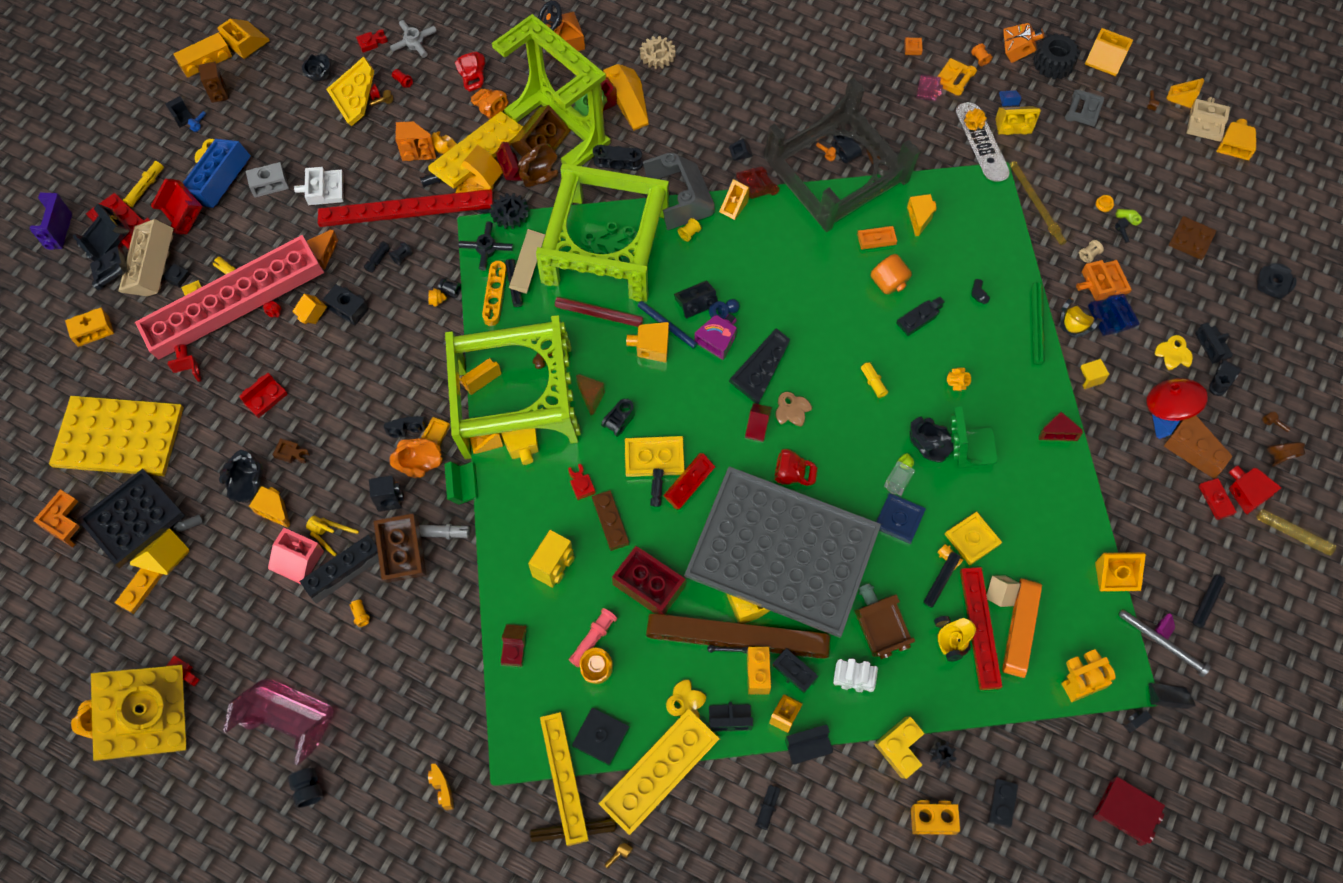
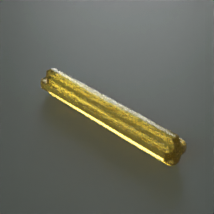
M1264 509L1257 515L1258 520L1329 556L1336 550V546Z

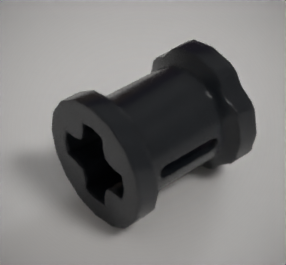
M403 241L396 250L389 252L390 258L397 265H400L402 260L408 255L411 256L413 254L411 248Z
M442 278L438 289L441 293H447L457 298L461 291V284L459 282L447 281V278Z

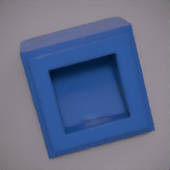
M1016 90L999 92L1002 106L1019 105L1021 95Z

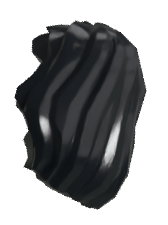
M922 416L911 422L909 434L913 446L926 459L934 462H944L954 448L947 427L935 425L934 420L931 418L923 419Z
M239 450L224 464L220 470L219 482L221 484L225 483L229 500L248 503L254 499L260 489L263 470L262 463L257 461L249 452Z

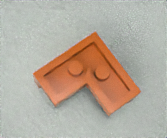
M60 489L33 521L73 548L75 544L69 539L80 526L66 516L78 501Z

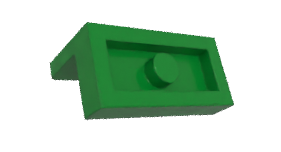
M453 462L445 463L447 500L460 505L477 499L475 464L470 462L458 466Z

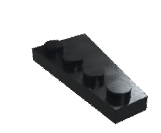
M776 328L730 378L729 382L755 404H759L790 339Z

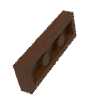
M611 491L592 496V501L610 551L628 546L629 541Z

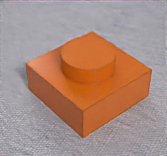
M905 37V55H922V38Z

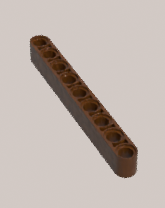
M650 614L646 630L648 638L732 648L769 647V653L781 654L787 648L795 656L820 659L829 658L830 635L816 632L662 614Z

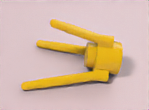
M316 515L312 516L306 524V528L311 531L310 536L316 538L334 557L337 554L319 536V534L322 535L326 531L334 533V530L328 527V525L355 534L359 533L358 530L328 521L325 518H319Z

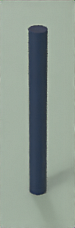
M643 301L639 302L638 307L657 322H669ZM669 322L670 332L693 349L698 345L691 337Z

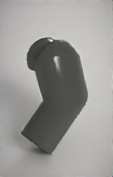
M198 514L183 521L182 519L173 525V530L182 532L203 522Z

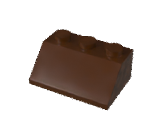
M546 105L535 111L510 144L522 157L536 145L542 143L550 144L551 148L555 151L571 130L550 105Z

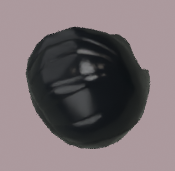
M321 53L320 55L311 54L303 63L302 70L307 78L313 81H324L330 76L332 67L328 56Z

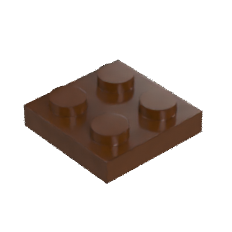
M1183 216L1168 246L1203 260L1217 230Z

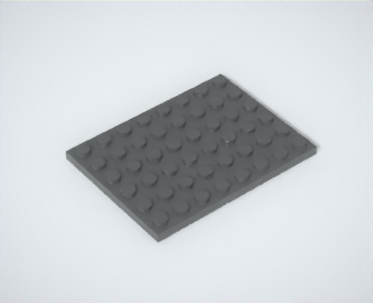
M728 467L684 577L841 638L881 524L735 468Z

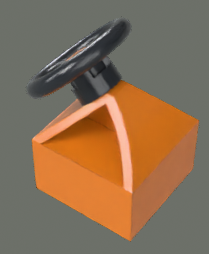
M551 0L546 2L538 14V19L577 51L585 50L584 35L575 13L562 14L561 6L557 1ZM553 6L556 7L557 13L553 11ZM547 10V14L545 16V19L543 20V15Z

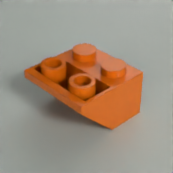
M413 121L396 122V142L402 161L436 159V152L430 133Z

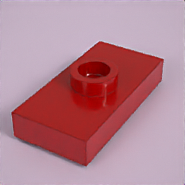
M1218 478L1201 483L1198 486L1216 520L1237 513Z

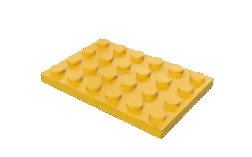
M70 396L49 465L54 468L136 474L143 468L148 475L165 476L184 407L181 404Z

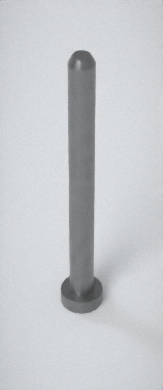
M1125 610L1120 611L1119 616L1198 670L1197 674L1204 677L1211 668L1206 662L1202 664Z

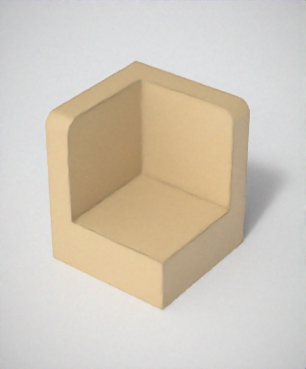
M992 576L987 592V600L1000 607L1014 606L1021 583L1007 576Z

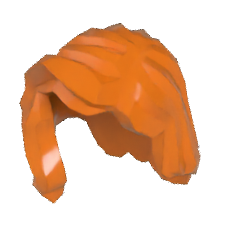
M426 438L401 440L390 456V465L409 477H424L426 472L440 466L442 463L440 446L435 441Z

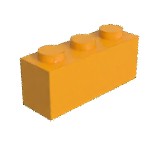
M219 32L174 53L180 68L187 78L199 73L198 65L216 62L217 64L232 57L226 42Z

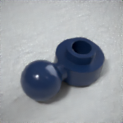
M730 299L726 304L718 301L710 306L709 314L711 318L717 315L725 319L728 313L738 312L740 304L736 299Z

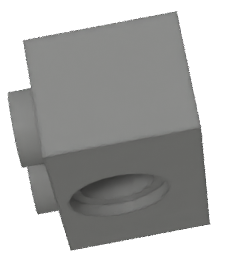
M280 162L246 171L249 188L254 198L289 189L286 175Z

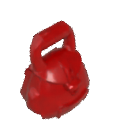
M472 52L457 58L455 65L458 73L463 78L464 88L469 92L481 88L484 83L483 70L485 67V57L483 54ZM480 79V81L468 85L469 81Z
M783 449L778 455L775 480L781 484L800 483L805 486H811L816 482L818 468L814 463L804 460L794 451ZM806 466H810L808 481L804 479Z

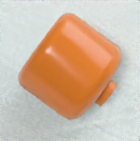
M893 254L880 262L871 271L870 276L884 294H891L896 290L900 292L907 286L906 282L911 278L912 272L899 255Z

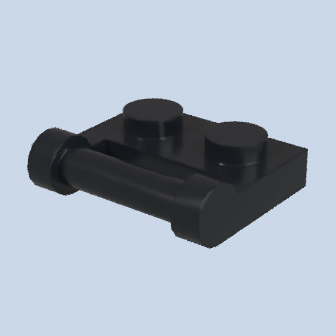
M118 246L90 264L94 279L92 285L98 291L119 275H124L128 272L123 249Z

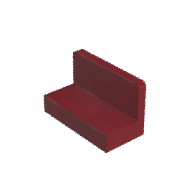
M502 142L495 154L505 179L522 181L519 176L518 160L515 153H512L508 142Z

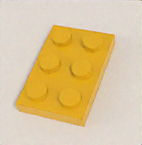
M683 436L625 438L626 477L653 476L654 468L663 469V475H681L684 472Z

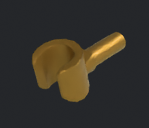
M385 90L383 97L369 103L371 106L382 102L390 104L393 101V95H391L390 90Z
M626 843L620 844L614 855L604 866L608 869L620 855L627 858L632 851V847Z

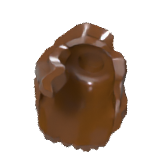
M542 143L536 145L519 160L518 172L525 187L544 184L557 177L558 170L551 171L552 165L557 159V154L550 144Z

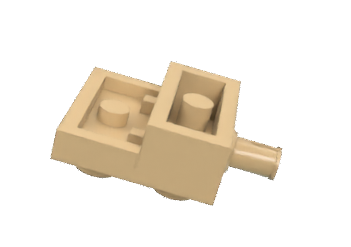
M1212 97L1208 98L1207 101L1196 99L1190 110L1186 134L1221 142L1225 124L1228 121L1230 107L1214 103L1215 99Z

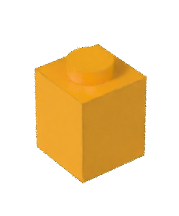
M303 294L293 312L298 316L297 319L300 322L316 324L327 306L316 296Z

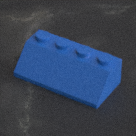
M215 139L183 181V184L202 206L214 208L222 195L228 190L232 181L237 178L240 170L247 164L251 155L239 141Z

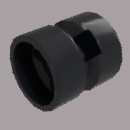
M315 768L302 769L288 776L290 789L295 791L292 796L296 808L313 805L324 798L320 785H316L319 780Z

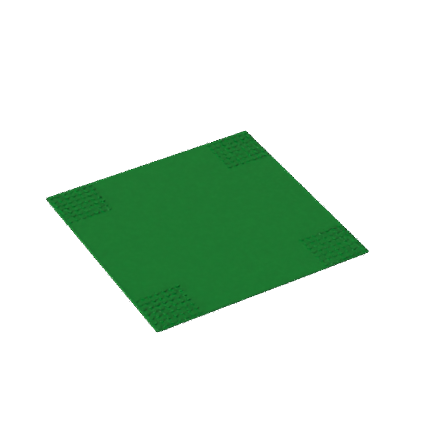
M1008 162L1006 164L1010 173L1008 178L1003 181H992L984 175L980 165L750 187L748 203L735 220L719 212L728 190L709 191L714 202L715 212L709 217L697 220L701 230L692 235L689 242L684 241L678 234V229L680 227L683 228L685 225L667 230L665 219L659 217L647 265L648 299L647 302H643L695 341V332L711 319L709 309L692 317L685 318L683 309L675 300L674 294L707 280L716 290L718 301L726 304L728 300L736 299L740 304L738 312L728 314L733 315L737 319L734 324L737 328V334L724 360L699 345L694 349L670 331L668 335L667 362L638 357L637 346H626L627 335H638V327L555 307L556 298L562 297L643 317V324L659 323L638 307V301L629 299L628 279H617L612 276H599L595 273H582L577 270L559 268V286H547L541 283L537 262L527 294L521 292L523 305L521 307L513 306L507 275L500 321L495 326L486 325L482 313L490 265L495 261H502L505 264V261L511 258L517 264L527 230L530 229L546 234L553 207L529 209V217L525 218L526 222H520V227L514 225V229L511 226L504 229V225L498 227L497 222H493L491 213L460 216L457 218L459 241L476 242L477 238L484 234L486 222L490 221L493 223L491 237L495 239L496 243L513 244V251L496 250L493 256L488 257L485 271L479 269L481 255L477 253L476 249L459 248L464 335L552 322L551 316L559 315L560 321L565 323L568 340H570L571 352H568L569 367H566L567 373L570 372L571 384H568V388L572 390L573 401L570 402V407H574L581 435L577 436L578 443L570 444L568 436L559 431L536 428L538 452L532 454L533 462L528 465H523L521 458L512 459L502 439L503 447L478 454L473 453L471 446V461L475 464L478 498L474 499L490 782L493 786L553 779L540 717L559 712L562 715L575 776L631 770L680 718V716H673L667 711L666 702L673 695L674 687L683 680H690L691 690H697L706 695L705 703L697 711L700 715V720L709 729V706L728 705L729 702H732V705H751V717H753L752 730L713 732L719 740L699 762L788 751L785 743L786 736L826 724L830 731L828 737L832 746L879 740L904 717H911L924 734L1158 706L1152 705L1150 701L1149 683L1155 684L1141 632L1119 616L1120 611L1125 610L1137 618L1130 592L1099 590L1095 562L1103 553H1118L1044 286L1045 361L1041 365L1034 363L1032 285L1035 282L1042 284L1043 282ZM931 194L932 200L936 203V211L922 233L915 237L907 209L909 199L914 196ZM669 195V207L678 205V195ZM647 198L571 205L566 224L567 233L575 245L584 251L593 253L592 249L582 245V234L587 231L596 233L607 228L609 222H615L617 224V232L615 234H608L602 237V239L607 240L624 232L625 227L631 226L634 228V237L618 242L629 245L638 233ZM889 226L894 227L897 238L896 245L861 250L857 236L858 231ZM598 245L601 251H604L606 254H609L605 247ZM564 246L559 251L569 252L571 247ZM897 254L911 270L912 276L906 282L907 286L900 292L896 290L891 294H884L870 274L884 259L890 255ZM622 255L624 262L629 263V258ZM498 268L497 271H496V275H497L498 277H499V270H500L501 268ZM975 279L983 281L982 289L990 297L987 304H982L972 297L971 293ZM495 282L491 285V287L494 289L499 288L501 286V284L498 282ZM941 297L945 301L943 307L939 309L940 312L936 318L910 336H907L896 324L899 318L928 300L932 302ZM491 298L489 300L490 304H496L498 302L497 298ZM491 310L490 317H488L489 319H492V317L494 316L493 310ZM777 328L790 339V342L759 402L760 405L772 407L764 442L745 438L749 415L754 402L733 386L729 380ZM545 341L541 345V349L549 348L552 345V341ZM520 345L465 352L466 374L489 358L493 362H497L501 370L500 376L472 395L467 391L469 419L516 412L533 405L543 395L548 385L549 369L546 361L544 360L545 367L536 369L533 359L538 352ZM871 363L877 375L881 376L880 380L886 390H888L887 395L882 398L877 397L872 386L868 385V380L861 370L863 364ZM965 368V372L970 373L971 383L969 386H966V390L953 391V386L948 385L947 376L952 372V369ZM553 386L552 391L557 392L555 388L557 386ZM790 392L795 397L805 398L811 404L812 410L804 412L805 420L801 427L789 420L783 424L778 422L776 410L779 407L778 398L782 393ZM549 396L546 398V402L550 405L558 404V399L554 396ZM785 398V402L790 404V399ZM629 399L633 402L635 416L622 434L616 437L614 432L607 427L603 428L601 423L618 401ZM540 405L538 407V409H541L542 407L543 409H546L543 405ZM962 406L966 428L993 429L998 462L994 465L958 468V461L954 460L953 451L944 462L930 461L923 457L910 441L909 431L911 422L920 416L923 419L931 418L934 420L935 425L947 427L950 434L951 415H954V407ZM625 408L622 412H628L630 409ZM1060 412L1065 414L1083 431L1078 441L1039 440L1038 437L1043 428ZM683 436L684 471L699 453H703L715 468L680 509H675L663 496L680 475H663L662 496H660L661 506L653 507L650 505V501L652 498V479L654 477H626L625 438ZM790 449L801 458H804V460L814 463L818 468L816 482L811 486H805L800 483L790 485L777 483L775 480V470L781 450ZM906 453L914 460V465L908 471L901 469L896 464L898 459ZM578 464H581L583 467V476L589 475L596 493L577 500L570 484L573 478L570 477L568 468L571 467L572 471L577 473L579 471ZM806 466L804 479L807 481L809 477L810 466ZM728 467L743 471L874 522H877L889 493L926 508L911 544L881 531L878 532L859 588L869 583L871 587L874 586L873 591L878 600L897 594L900 601L897 603L910 637L915 639V642L910 644V648L899 651V649L891 651L892 655L881 659L880 656H872L854 611L867 605L863 596L859 595V588L841 638L773 611H769L760 618L745 623L747 625L830 635L829 658L820 659L796 656L818 675L816 683L811 685L805 693L799 690L793 683L790 682L788 684L786 682L787 678L772 666L773 662L781 654L769 653L770 693L748 695L747 653L714 651L710 653L707 650L709 645L648 638L646 636L648 616L654 613L615 587L612 583V576L634 547L637 546L686 579V587L665 615L738 623L726 593L684 577ZM609 490L629 541L628 546L613 551L609 549L592 501V496ZM975 512H978L1002 541V544L972 565H969L945 536V533ZM549 530L570 540L574 554L572 564L569 567L566 566L563 571L564 576L560 583H556L553 588L532 577L528 564ZM945 544L947 546L950 545V549L959 554L964 561L954 569L934 607L931 608L924 604V600L946 562L943 557H939L940 555L937 552ZM982 567L986 595L992 576H1007L1017 582L1022 578L1042 584L1030 659L1025 678L1002 672L1014 606L1000 607L987 600L1002 681L1001 689L980 690L972 640L969 642L971 650L962 659L955 662L947 661L946 655L939 646L938 634L942 628L935 626L934 620L936 618L948 616L951 622L962 618L968 619L960 570L964 568ZM605 608L617 617V621H613L607 630L606 636H601L593 648L603 649L610 655L613 662V671L608 680L600 684H593L587 682L581 674L580 667H576L568 659L591 630L592 622H596L602 613L601 610ZM506 624L527 626L522 667L501 665L502 635ZM1096 649L1101 658L1107 657L1116 678L1111 681L1112 684L1109 687L1071 702L1061 684L1068 680L1067 676L1070 674L1066 662L1072 658L1079 657L1083 666L1088 665L1083 655ZM842 659L848 662V659H855L856 663L859 664L866 661L870 663V666H877L878 673L874 691L863 690V692H856L855 688L845 690L841 688L842 685H834L837 661ZM784 694L802 703V707L789 733L769 724L771 716ZM677 701L674 702L675 708H680V703ZM591 708L629 726V730L610 766L572 747Z

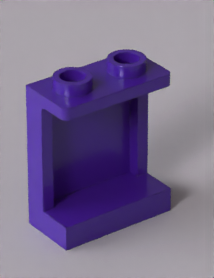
M40 192L38 199L46 208L41 225H31L30 230L44 248L49 250L63 249L72 212L58 193Z

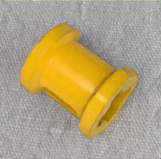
M690 218L683 228L680 227L678 229V234L684 241L689 242L691 236L701 230V226L697 220Z

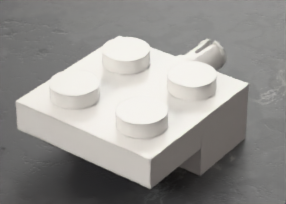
M323 167L305 168V185L294 186L295 193L305 192V199L308 205L343 202V171H324Z

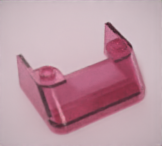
M264 679L229 702L223 732L227 733L238 724L246 729H254L261 724H265L296 738L294 747L297 753L294 764L299 765L316 750L332 720L334 709L330 705L273 680Z

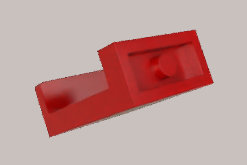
M168 178L163 181L151 204L153 209H159L172 222L170 227L174 228L173 233L188 234L203 207L180 180Z

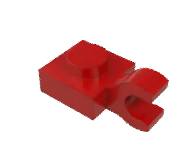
M174 655L166 666L182 665L183 680L195 687L200 680L189 673L193 667Z

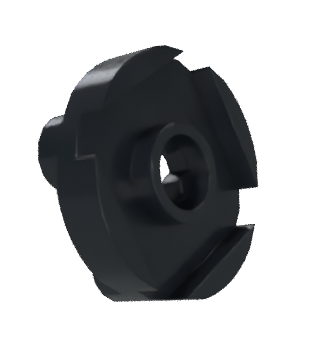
M1272 263L1270 266H1264L1258 273L1257 289L1269 296L1283 299L1295 288L1297 280L1295 276L1293 278L1290 268L1283 264ZM1274 278H1277L1280 283L1275 282Z

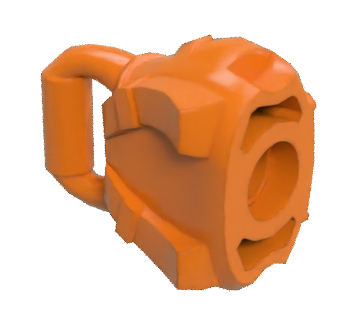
M480 89L471 97V103L478 106L480 112L491 119L507 107L508 99L506 93L501 90Z

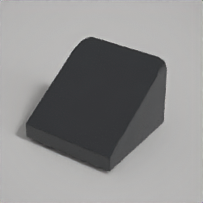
M744 138L729 146L734 161L753 156L749 143Z

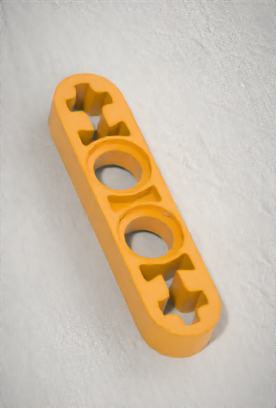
M502 261L493 262L489 268L482 313L484 323L488 326H495L500 321L507 276L506 265ZM498 268H501V269L499 270V277H498V276L496 275V271H497ZM495 282L501 284V286L496 289L491 287V285ZM491 298H497L498 302L496 304H490L489 300ZM491 310H493L494 316L492 317V319H489L488 317H490Z

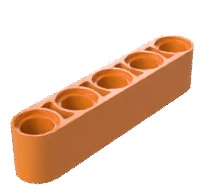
M1021 578L1019 581L1021 585L1013 608L1002 672L1025 678L1030 659L1042 584Z

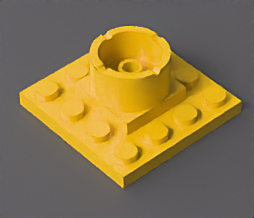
M182 665L91 673L93 761L186 751ZM142 707L144 711L137 713L135 708Z

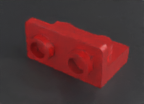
M267 373L261 376L251 387L246 388L239 398L259 419L288 394L273 379L272 375Z

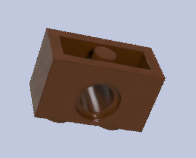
M216 62L198 65L201 82L211 102L228 100L226 83Z

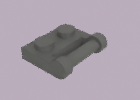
M1075 90L1065 119L1070 122L1077 121L1094 127L1105 97L1082 90ZM1081 99L1085 100L1081 113L1076 112L1079 101Z

